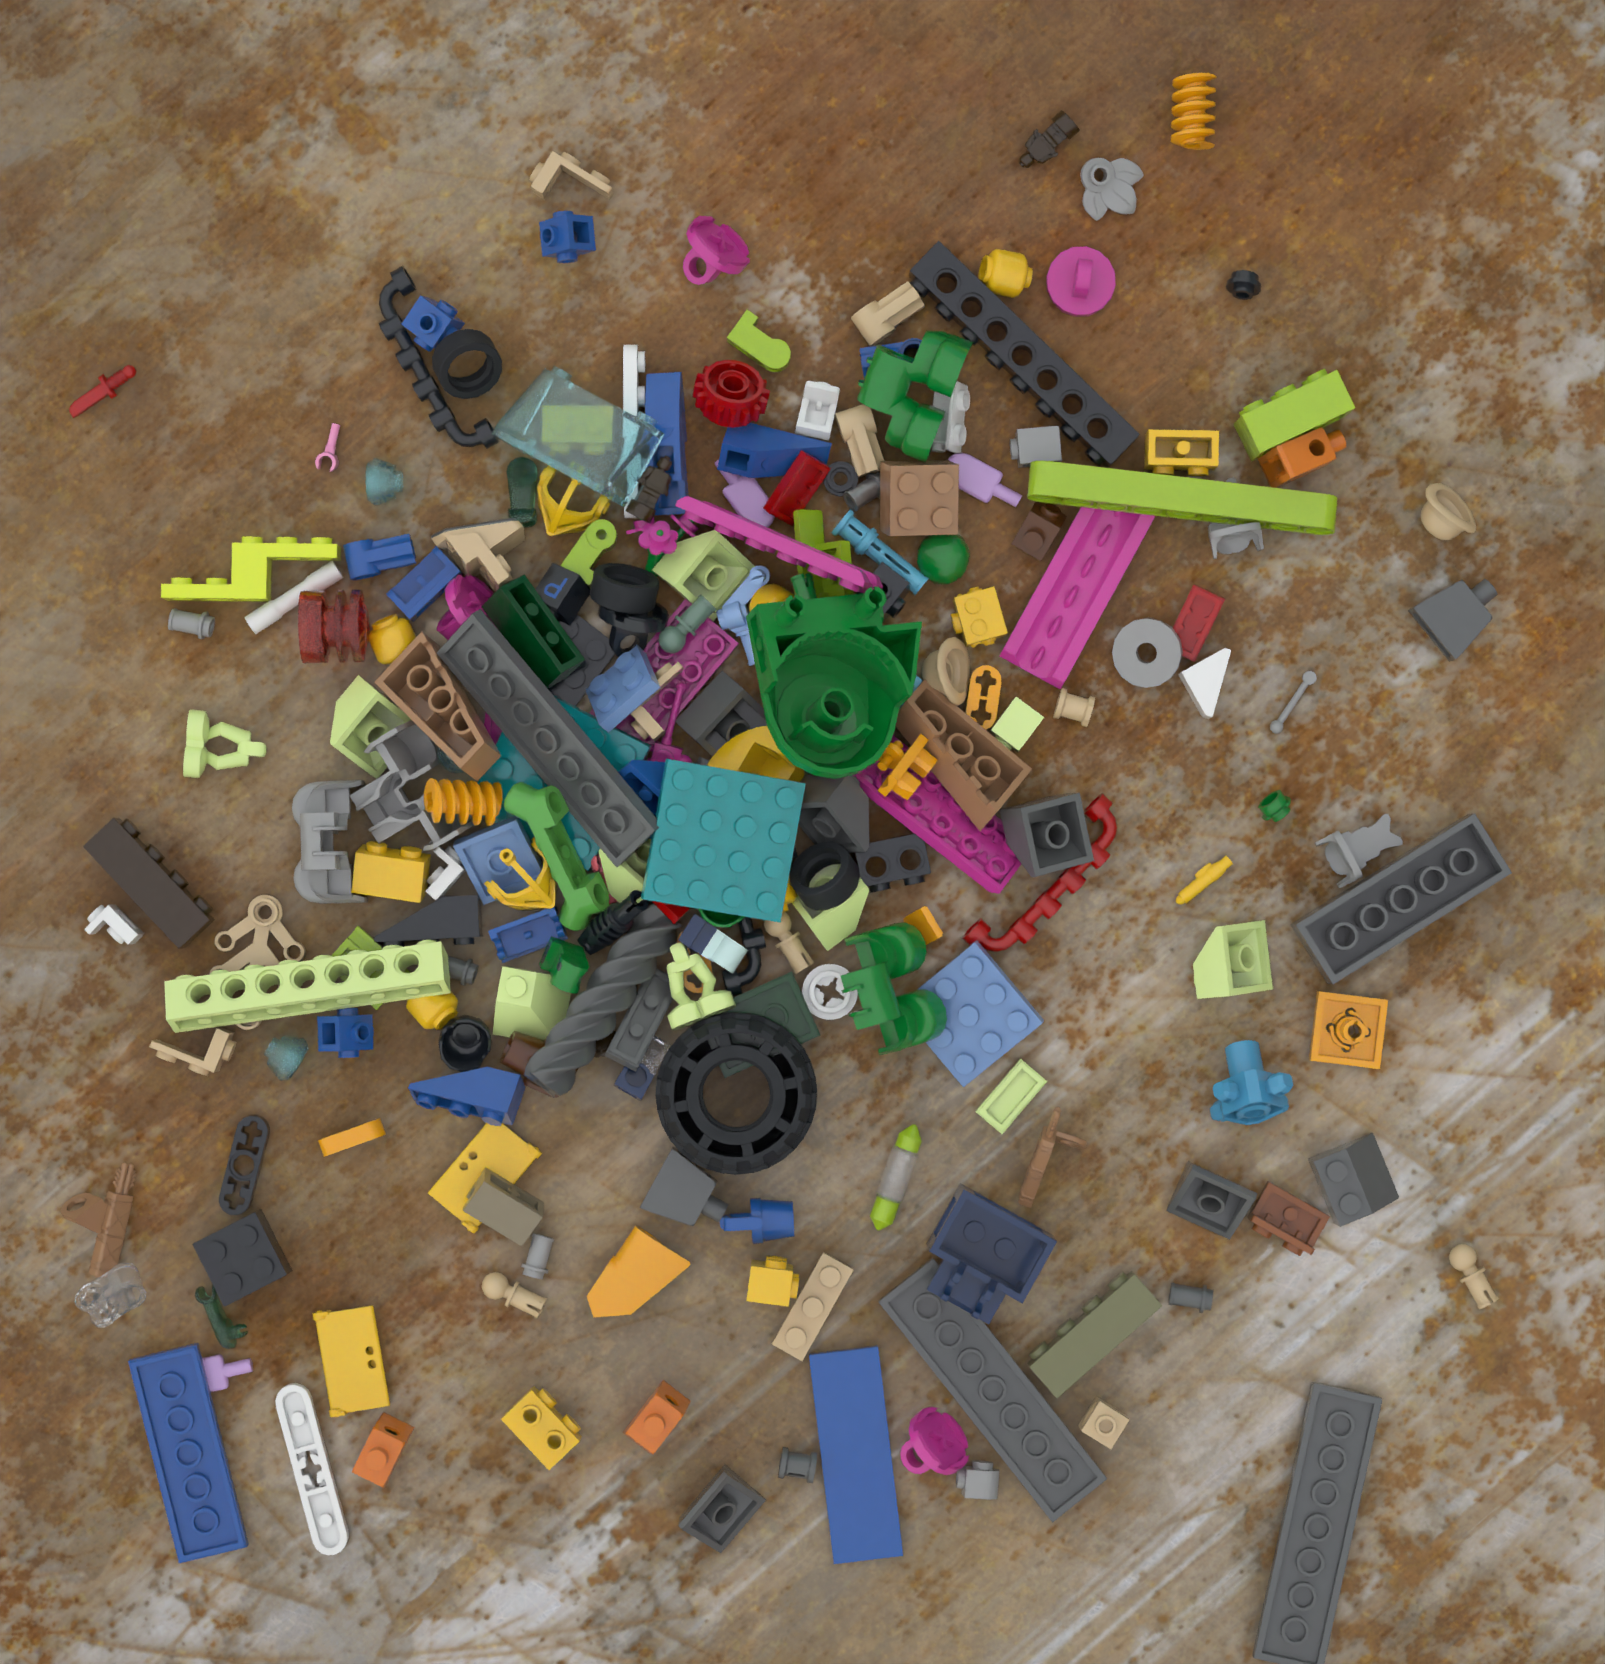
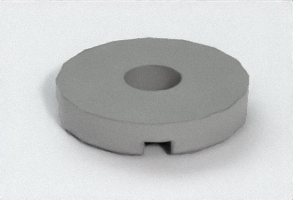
M1149 617L1134 620L1123 627L1114 640L1112 650L1114 666L1121 677L1132 685L1144 688L1159 686L1172 678L1180 666L1183 655L1181 640L1175 630L1167 623ZM1142 643H1150L1156 648L1157 655L1154 661L1145 662L1141 660L1138 649Z

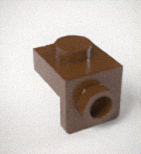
M1035 502L1011 544L1042 561L1067 516L1061 513L1060 508L1055 504Z

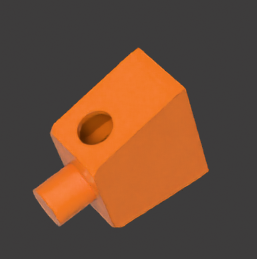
M1320 427L1274 447L1258 458V461L1270 487L1279 488L1336 459L1335 453L1346 448V440L1340 430L1337 429L1326 434L1325 430Z
M663 1380L625 1428L623 1434L653 1455L684 1416L691 1401Z
M383 1412L373 1427L352 1473L385 1488L415 1427ZM385 1429L391 1430L395 1432L397 1435L391 1434L387 1432Z

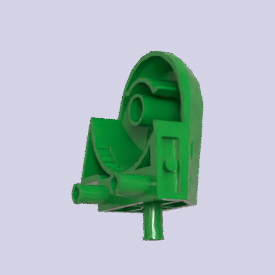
M804 573L790 579L794 589V598L790 595L783 602L757 604L746 616L766 723L777 748L793 765L815 776L838 779L856 775L879 760L890 744L895 731L899 708L913 693L922 621L883 625L884 612L882 607L886 603V594L881 588L874 587L872 590V587H869L862 594L817 598L813 574L806 573V578H804Z

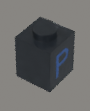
M554 563L551 564L535 589L555 618L568 625L572 623L590 595V588L579 574Z

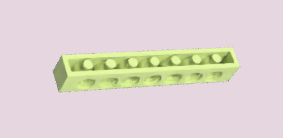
M422 940L416 945L404 947L388 945L383 947L382 950L369 952L353 950L347 955L335 957L319 955L314 957L313 960L300 962L284 960L278 965L266 967L262 965H249L244 970L231 972L215 970L210 975L196 977L193 975H180L175 980L164 981L166 1021L175 1033L451 993L448 954L442 942L434 940ZM418 965L414 972L404 973L407 967ZM384 970L379 977L370 978L374 971ZM349 975L346 981L335 983L338 977ZM314 980L310 987L301 988L305 981ZM280 985L275 992L266 993L271 986ZM238 990H245L242 996L232 998L233 994ZM210 995L206 1002L198 1003L202 996Z

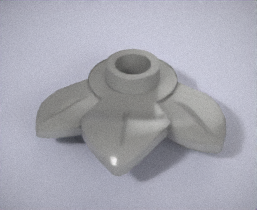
M1099 157L1088 160L1083 165L1080 173L1081 182L1085 187L1082 199L1085 211L1096 221L1103 217L1107 209L1119 214H1133L1136 210V195L1131 185L1138 182L1144 176L1141 168L1124 158L1111 162ZM1098 168L1104 174L1100 182L1094 178V172Z

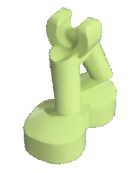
M190 709L187 720L183 776L200 778L206 764H209L216 770L247 766L249 764V756L265 757L266 744L252 742L250 731L224 722L210 727L206 711ZM222 736L237 743L238 749L237 752L217 756L207 750L205 743L209 739Z
M680 942L670 947L675 962L668 964L666 968L671 997L679 1004L667 1016L672 1030L688 1027L705 1018L724 1013L736 1007L731 991H714L716 978L699 954L689 956L686 946ZM691 970L703 983L702 996L698 1001L690 1000L684 992L683 972Z

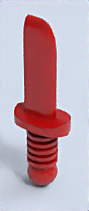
M127 365L123 370L120 369L119 372L117 371L108 379L104 374L99 376L98 379L101 383L71 404L69 408L71 416L73 418L79 416L108 395L111 399L115 398L117 394L114 390L136 375L135 367Z

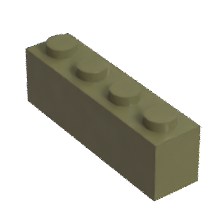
M1132 1271L1127 1275L1124 1272L1118 1274L1108 1284L1110 1290L1101 1298L1098 1295L1092 1297L1082 1306L1081 1309L1084 1313L1075 1321L1071 1318L1067 1319L1056 1329L1055 1332L1058 1336L1048 1345L1045 1341L1041 1342L1029 1353L1032 1359L1027 1362L1028 1366L1056 1398H1059L1162 1307L1161 1303Z

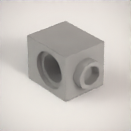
M1059 426L1017 429L1015 438L1010 439L1011 460L1017 459L1018 468L1030 467V463L1033 461L1061 462Z

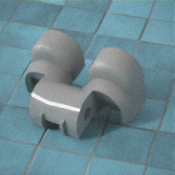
M412 720L380 736L364 750L365 753L379 752L390 770L349 795L356 806V811L365 810L374 825L368 830L372 832L378 843L420 820L431 839L423 848V851L435 849L474 826L471 815H469L467 823L461 825L458 814H455L452 824L446 823L445 814H442L439 823H434L431 813L425 810L424 794L421 798L410 801L402 787L410 779L421 776L439 764V754L436 745Z
M363 780L317 781L308 783L300 788L293 798L292 812L295 821L300 826L301 859L295 867L293 879L296 890L301 897L309 902L319 904L368 903V897H361L351 893L352 864H349L348 852L334 851L333 834H338V831L347 830L348 819H351L350 788L365 786V781Z

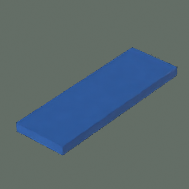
M194 1343L130 1359L128 1363L178 1562H188L246 1548L249 1543L199 1344Z
M878 1345L810 1353L809 1361L834 1564L903 1556Z

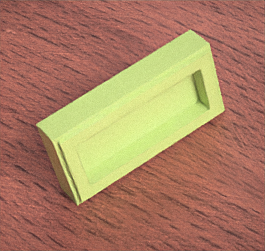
M1020 1058L975 1112L1003 1134L1047 1081Z

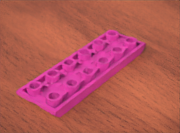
M689 496L683 497L676 502L675 506L686 510L683 517L710 527H714L716 523L715 531L743 541L747 537L745 544L761 551L775 554L776 550H778L776 557L791 564L806 567L808 563L810 565L807 571L837 581V578L840 577L839 585L850 590L865 593L869 587H872V590L874 587L881 589L883 587L880 577L874 573L715 504L700 501Z
M1081 507L999 657L1060 690L1155 516Z
M685 599L668 619L667 627L676 626L679 621L675 616L678 615L680 617L692 603ZM709 618L695 631L697 634L695 637L690 632L686 635L685 646L677 653L672 654L662 650L658 641L661 631L653 636L644 649L654 673L668 662L672 666L679 662L684 668L679 675L643 705L664 731L667 729L677 683L683 682L686 685L678 710V717L739 644ZM592 709L589 714L595 716L594 710ZM631 714L616 726V728L649 745H654L656 742L650 735L644 740L631 726V723L635 721Z
M894 735L892 736L891 743H894L896 740L900 741ZM901 742L903 744L902 751L905 753L909 747ZM879 760L860 773L853 775L858 779L860 787L872 801L987 891L999 894L1020 867L1021 862L1006 843L1002 820L994 815L985 827L979 831L931 770L922 778L911 768L907 769L909 773L921 781L919 787L908 800L893 790L886 797L877 791L893 770L887 768L886 771L880 770L878 768Z

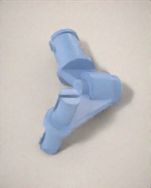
M762 565L753 567L750 570L749 576L722 605V609L716 610L722 630L729 628V630L736 634V637L740 636L749 666L754 665L755 662L746 619L750 612L746 604L753 597L754 593L770 580L769 569Z

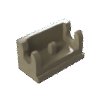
M486 1167L467 1194L466 1198H468V1201L463 1207L465 1213L520 1246H523L539 1224L544 1212V1202Z

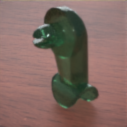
M519 457L509 463L506 471L511 507L508 508L509 518L516 519L524 528H529L537 523V511L534 505L538 471L537 466L532 460Z
M213 1284L211 1297L206 1294L203 1286L198 1287L195 1291V1298L199 1303L203 1304L219 1344L225 1349L236 1348L237 1339L248 1334V1330L240 1332V1329L247 1328L245 1324L233 1325L230 1318H227Z

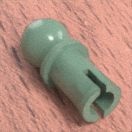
M701 594L680 617L678 615L675 616L679 621L676 626H668L659 634V645L665 652L673 654L681 651L686 643V635L690 632L695 637L697 635L695 631L717 610Z

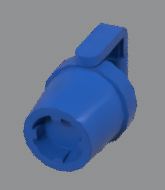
M750 1198L751 1213L724 1214L720 1219V1227L724 1231L752 1230L753 1244H762L764 1241L795 1236L793 1201Z

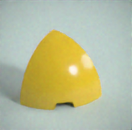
M767 726L756 727L733 737L712 756L707 766L796 782H800L804 777V770L793 765L777 748Z

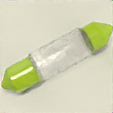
M915 1124L899 1132L896 1143L890 1151L870 1213V1218L876 1230L884 1229L893 1224L899 1205L904 1199L922 1142L918 1127Z

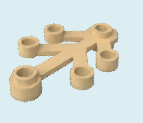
M271 895L257 896L250 902L246 918L228 931H221L216 935L215 946L217 949L228 952L236 947L238 939L255 929L251 945L225 964L213 967L210 973L218 969L229 972L238 971L247 964L265 965V967L278 965L280 961L268 946L270 931L283 946L284 957L287 960L300 962L304 959L306 955L304 945L296 942L281 922L283 908L278 899ZM265 905L269 906L272 910V914L268 919H264L260 915V909ZM225 934L229 935L232 939V943L228 948H224L220 944V938ZM293 945L298 946L301 950L300 956L296 959L291 958L289 955V948ZM262 1021L236 1025L241 1029L250 1030L258 1027Z

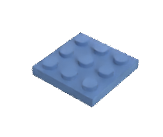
M977 940L917 989H926L935 993L942 1000L946 1008L947 1022L944 1031L939 1037L926 1042V1044L963 1087L1044 1022V1019Z

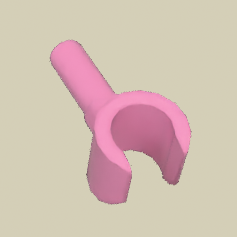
M332 423L325 451L316 457L315 465L317 469L321 468L324 456H328L332 460L330 472L337 469L339 465V460L335 455V446L340 429L338 424Z

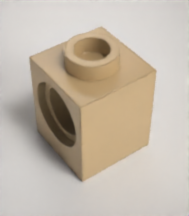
M1096 1396L1078 1426L1082 1432L1107 1448L1112 1449L1130 1419L1124 1412Z

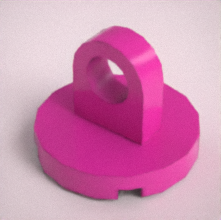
M698 216L687 228L686 235L692 249L684 259L683 270L687 279L697 285L712 282L721 272L739 274L750 263V259L747 258L749 250L743 239L728 225L722 224L719 227L714 224L715 219L711 216ZM699 257L706 263L707 268L704 276L697 271L696 263Z
M1087 246L1072 247L1061 252L1051 263L1046 276L1047 293L1056 307L1063 313L1074 317L1090 316L1102 310L1111 300L1116 286L1115 271L1109 259L1100 251Z
M462 574L457 575L449 581L445 588V598L449 610L439 621L437 631L449 640L470 615L479 609L491 621L482 606L494 594L493 591L475 576L466 575L462 577Z
M923 1408L910 1420V1440L902 1446L900 1455L903 1465L914 1474H922L932 1469L936 1473L950 1475L962 1469L968 1462L969 1455L966 1456L965 1449L968 1448V1442L961 1426L946 1412L943 1414L937 1412L938 1408ZM914 1449H915L917 1455L920 1457V1459H921L924 1463L919 1462V1461L915 1458L914 1452H913Z

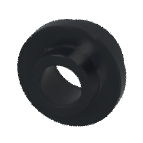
M1238 270L1234 271L1231 274V278L1227 280L1226 289L1232 293L1233 297L1248 300L1261 292V283L1256 273Z
M838 461L829 465L831 469L823 480L828 492L835 496H843L845 491H849L857 486L858 476L851 464ZM838 473L845 474L847 476L846 484L837 485L834 482L835 475Z

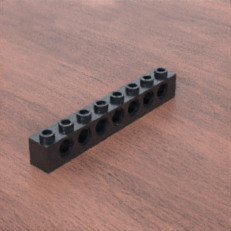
M940 241L909 271V277L912 279L910 284L923 298L928 295L937 303L934 307L935 310L946 321L950 322L953 319L961 326L960 334L966 340L973 342V346L978 343L987 352L985 358L997 370L1003 367L1012 376L1010 382L1022 394L1028 391L1037 400L1035 406L1047 418L1053 415L1062 424L1060 430L1069 440L1074 443L1079 440L1087 448L1085 451L1086 456L1098 467L1104 464L1109 468L1139 437L1140 434ZM940 278H951L956 284V289L951 293L941 292L936 285ZM968 301L976 302L981 308V313L976 317H968L962 312L961 306ZM993 325L1001 326L1005 330L1006 337L999 342L992 341L987 335V329ZM1018 349L1026 350L1030 354L1031 362L1025 366L1017 365L1012 359V353ZM1048 373L1054 377L1056 386L1051 390H1044L1039 387L1037 377L1040 374ZM1068 397L1077 399L1081 405L1080 412L1068 414L1062 407V401ZM1094 421L1102 423L1106 429L1105 436L1098 439L1091 437L1087 431V425Z

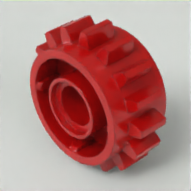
M722 360L710 366H705L703 373L697 374L692 397L696 398L695 407L700 408L704 417L717 425L734 428L747 426L752 421L757 422L760 414H765L770 390L766 389V379H762L759 372L752 366L737 360Z

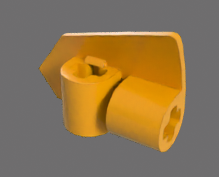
M635 1225L617 1254L613 1255L587 1294L593 1318L631 1315L687 1269L691 1264L690 1261L661 1244L660 1240L646 1230Z

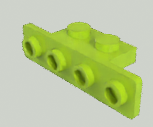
M800 509L793 512L795 540L852 564L850 541L839 540L825 543L823 514L821 510ZM807 563L806 567L797 565L798 574L804 573V578H806L805 574L811 573L807 571L810 564ZM812 573L817 598L854 594L853 590L839 585L840 577L837 578V581Z

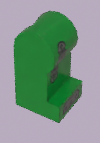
M552 936L539 962L541 969L550 972V982L552 985L572 994L579 992L582 977L589 969V963L583 947Z

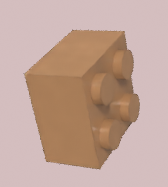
M927 460L926 463L923 461H880L881 532L889 536L958 534L959 464L949 460Z

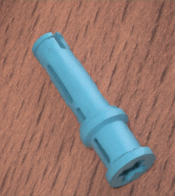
M851 509L831 532L834 536L839 535L844 540L850 541V544L855 548L854 552L856 554L863 555L865 553L878 565L883 562L910 583L909 590L914 595L917 594L929 579L877 538L879 535L877 530L874 528L869 529L855 518L854 512Z

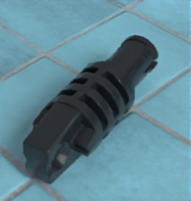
M632 891L621 903L610 904L603 912L590 921L577 939L578 943L584 947L589 955L612 945L631 929L634 918L649 907V900L643 899L639 903L636 902L641 897V891Z

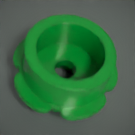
M1276 790L1266 796L1258 806L1264 814L1262 816L1263 820L1267 821L1272 818L1274 822L1283 819L1291 810L1289 807L1291 798L1284 796L1281 790Z

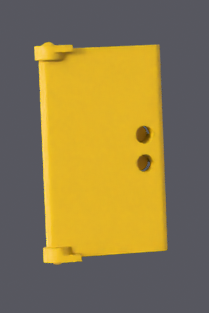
M486 1123L428 1191V1194L461 1220V1224L468 1231L475 1234L482 1222L465 1213L463 1207L468 1201V1198H466L467 1194L485 1167L515 1184L536 1158L538 1159L542 1153L538 1147H535L530 1142H525L504 1123L501 1126Z
M373 1305L332 1312L331 1310H319L312 1313L313 1320L316 1322L330 1405L329 1416L336 1418L346 1415L348 1412L390 1406Z

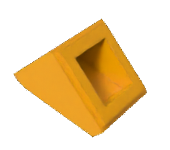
M922 906L903 919L904 922L915 926L921 932L926 945L943 936L942 930L927 906Z

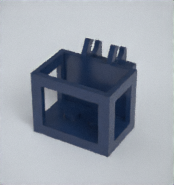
M960 1183L926 1243L929 1252L943 1259L926 1289L939 1296L943 1301H949L969 1312L972 1317L990 1324L1005 1295L1023 1304L1057 1240L1051 1233Z

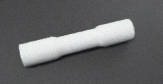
M331 560L308 575L304 581L278 598L268 601L244 618L252 631L258 634L281 619L285 613L311 596L321 593L344 577Z

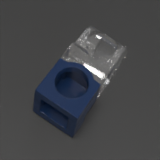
M654 1035L636 1072L624 1066L614 1086L641 1101L671 1043Z

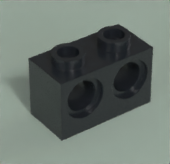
M916 834L869 843V848L866 852H855L860 878L869 886L870 893L891 889L890 882L901 879L904 880L905 886L925 882L924 875L931 874L925 841ZM906 850H914L920 857L919 866L914 870H907L900 863V856ZM880 857L884 860L886 870L882 876L872 877L867 873L866 863L868 859Z

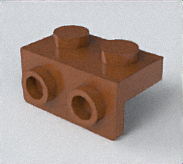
M1267 1181L1247 1218L1254 1223L1251 1229L1268 1239L1273 1234L1285 1240L1282 1245L1284 1248L1301 1256L1303 1251L1310 1255L1313 1254L1315 1250L1313 1246L1330 1216Z

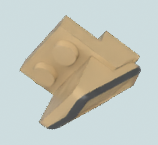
M507 518L445 528L433 534L431 539L438 548L448 551V554L464 576H477L481 574L495 593L501 586L513 580L510 575L512 570L503 555L525 540L524 527L518 520Z

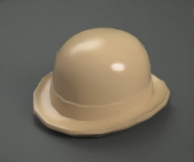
M1442 483L1430 484L1425 490L1428 501L1421 510V521L1425 529L1432 536L1440 540H1452L1463 531L1475 533L1476 523L1474 517L1460 495Z
M952 637L946 639L940 645L939 650L930 653L924 660L922 678L932 688L947 696L949 701L956 706L961 705L967 696L970 680V659L965 644L960 639Z

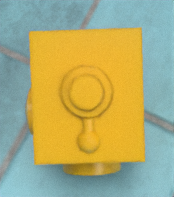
M979 586L970 588L967 594H958L957 597H954L953 604L956 613L950 614L955 634L962 633L966 647L971 646L974 648L978 644H984V646L995 644L994 641L997 638L1008 634L995 586L983 590L982 588L979 589Z

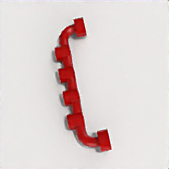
M1101 793L1084 810V814L1093 823L1100 819L1104 827L1101 835L1090 843L1094 861L1065 869L1050 888L1044 891L1034 901L1033 905L1000 938L989 936L988 933L991 927L980 918L964 933L962 939L969 946L977 940L984 949L993 952L1007 950L1018 940L1023 945L1026 944L1038 931L1033 924L1042 915L1046 919H1050L1061 908L1062 904L1057 899L1066 890L1074 894L1086 882V879L1082 876L1084 871L1090 865L1098 869L1110 857L1111 854L1106 849L1116 837L1117 832L1116 818L1109 810L1113 803Z

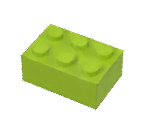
M1326 369L1320 370L1308 376L1307 380L1302 382V387L1296 389L1294 384H1291L1275 392V395L1270 398V402L1264 404L1263 400L1260 399L1245 406L1239 412L1240 418L1233 425L1251 462L1282 443L1320 427H1326L1346 417L1355 409L1338 370L1329 374Z

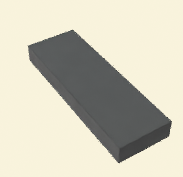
M656 968L654 976L648 981L641 983L636 999L628 1008L605 1053V1057L636 1072L673 1000L667 973Z

